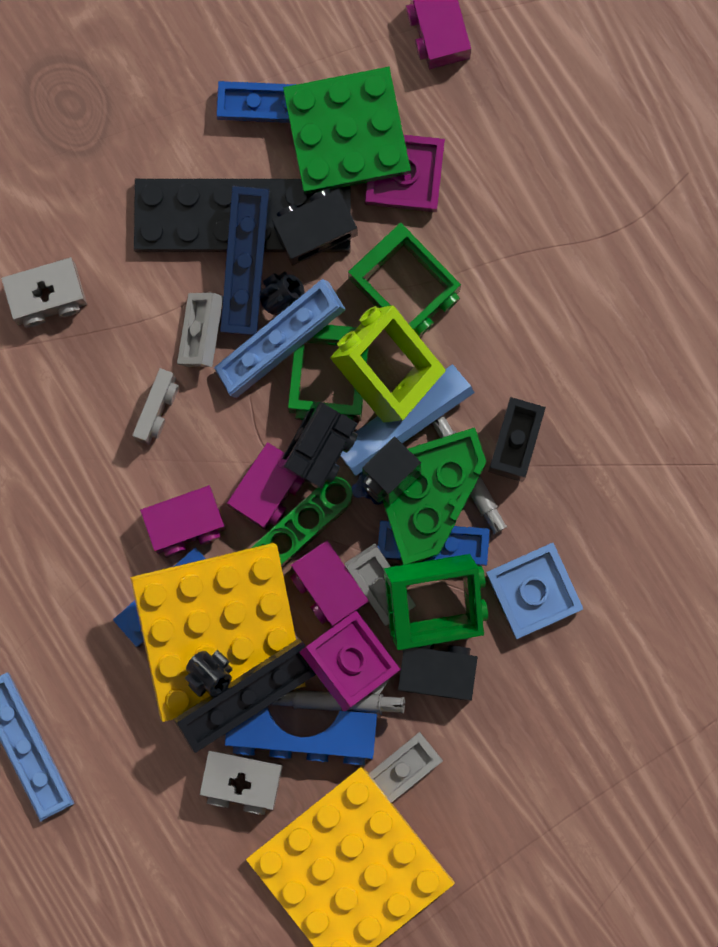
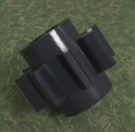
M285 271L280 275L273 273L262 281L266 288L260 291V300L268 313L279 315L305 293L304 286L296 276L287 275Z
M216 650L212 656L207 651L198 652L189 660L186 666V671L189 673L185 677L189 682L188 686L199 697L204 695L206 691L211 696L221 694L227 689L232 680L229 674L233 669L229 665L230 661L219 650Z

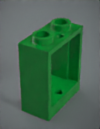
M400 222L348 271V279L377 308L391 306L367 280L404 246L445 288L437 298L409 323L416 334L421 337L434 324L431 318L438 311L442 310L446 313L460 300L457 294L460 292L461 284Z
M326 325L305 343L337 346V343L343 336L354 331L357 327ZM305 343L294 351L288 404L289 413H295V419L304 420L314 402L299 400ZM369 346L360 355L366 363L368 360ZM356 389L354 390L353 405L324 403L353 421L361 420L363 398Z
M470 554L383 568L390 636L397 650L484 635L483 622L488 621V609L485 600L481 599L480 588H485L486 586L483 567L477 566ZM463 576L466 614L410 623L407 585Z

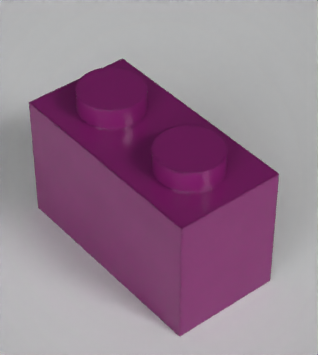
M410 0L411 4L406 5L410 26L417 25L420 38L415 39L417 53L420 60L426 59L429 70L470 59L471 45L458 0Z
M268 442L227 502L230 508L264 530L267 529L269 524L273 526L278 524L287 509L282 504L290 493L296 496L305 481L278 466L284 452Z
M210 485L140 510L154 551L157 554L164 552L165 557L185 551V544L199 540L200 545L221 538L219 532L226 530Z
M328 540L291 564L295 573L289 577L301 594L308 591L316 603L310 606V608L322 625L328 621L334 627L351 613L360 610L369 603V600Z

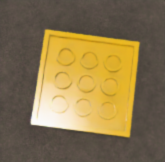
M275 543L130 577L162 722L173 720L210 696L206 691L204 695L199 697L188 686L189 682L185 679L189 674L186 671V666L189 660L198 652L207 651L212 656L216 650H219L230 661L229 665L233 668L229 673L232 677V682L296 640L278 547ZM305 682L297 688L305 687Z
M363 766L246 859L314 947H377L455 884L407 821L387 799L384 792L372 780Z

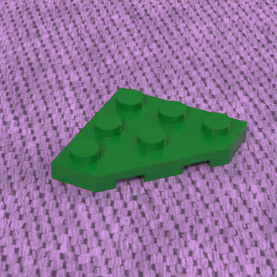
M475 427L408 448L421 462V475L391 505L384 499L382 500L403 565L418 563L440 555L486 465V459Z

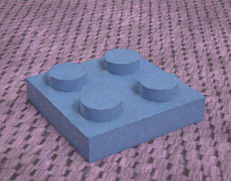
M550 543L486 572L516 640L583 610V606L554 543Z

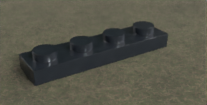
M298 638L233 680L221 694L217 696L210 695L174 718V722L191 750L197 753L316 675L300 653L306 647L303 641Z

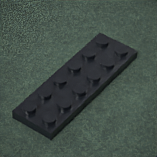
M135 178L134 251L227 252L232 186L270 189L264 252H285L274 229L272 220L278 217L277 213L290 205L296 204L297 208L310 203V197L316 193L304 195L301 179ZM351 186L331 189L330 192L339 189L351 213ZM351 239L324 252H351Z

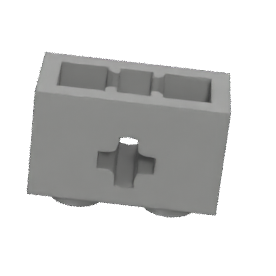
M71 257L1 278L13 320L17 325L24 324L25 328L41 325L46 322L45 317L58 313L59 317L72 316L80 312L79 307L87 305L76 264ZM44 288H48L51 292L47 302H43L40 298Z
M208 751L200 795L208 797L207 804L228 808L229 802L232 801L244 804L243 811L265 815L266 808L273 810L275 807L283 765ZM240 773L246 774L245 780L252 782L251 788L243 789L242 794L236 793V786L230 785L231 779L238 778Z

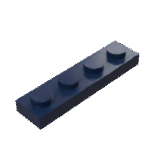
M232 186L220 332L254 335L258 331L270 189Z

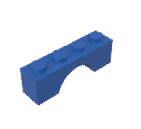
M267 706L227 732L225 745L233 746V754L255 755V748L270 749L269 757L291 759L293 751L307 753L306 760L328 762L329 755L344 756V764L365 765L366 758L373 759L377 714L340 711L332 725L322 733L311 737H297L283 731L275 723Z

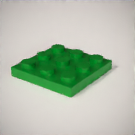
M389 66L283 87L304 195L320 192L325 189L331 190L411 174Z

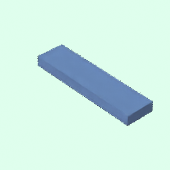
M320 280L214 367L230 396L234 398L239 397L346 310L328 281Z
M452 364L446 368L444 374L404 420L383 423L377 416L355 432L358 436L353 447L347 453L342 451L340 457L355 476L363 471L362 467L394 436L401 443L405 442L474 394L471 385Z
M7 672L1 675L0 741L39 820L43 821L75 803L10 673Z

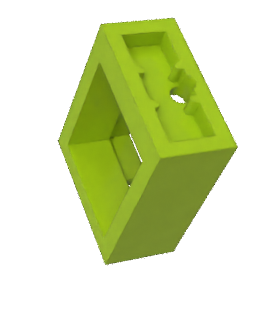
M394 305L381 308L374 306L360 317L359 321L361 324L354 331L347 333L337 343L339 348L330 359L383 423L402 421L444 374L446 369ZM383 329L414 365L412 370L392 393L360 356Z

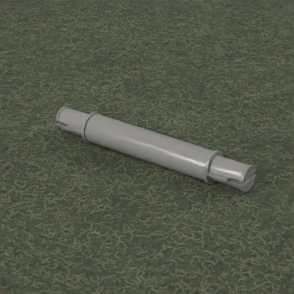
M444 415L432 422L440 438L457 433L452 430ZM480 476L470 496L481 516H484L493 534H496L507 528V525L497 510L499 506L496 505Z
M295 689L294 692L290 691L272 703L273 706H293L294 709L343 711L330 692ZM368 694L347 711L382 714L383 711L404 713L405 705L403 704L405 703V697H384L383 694Z

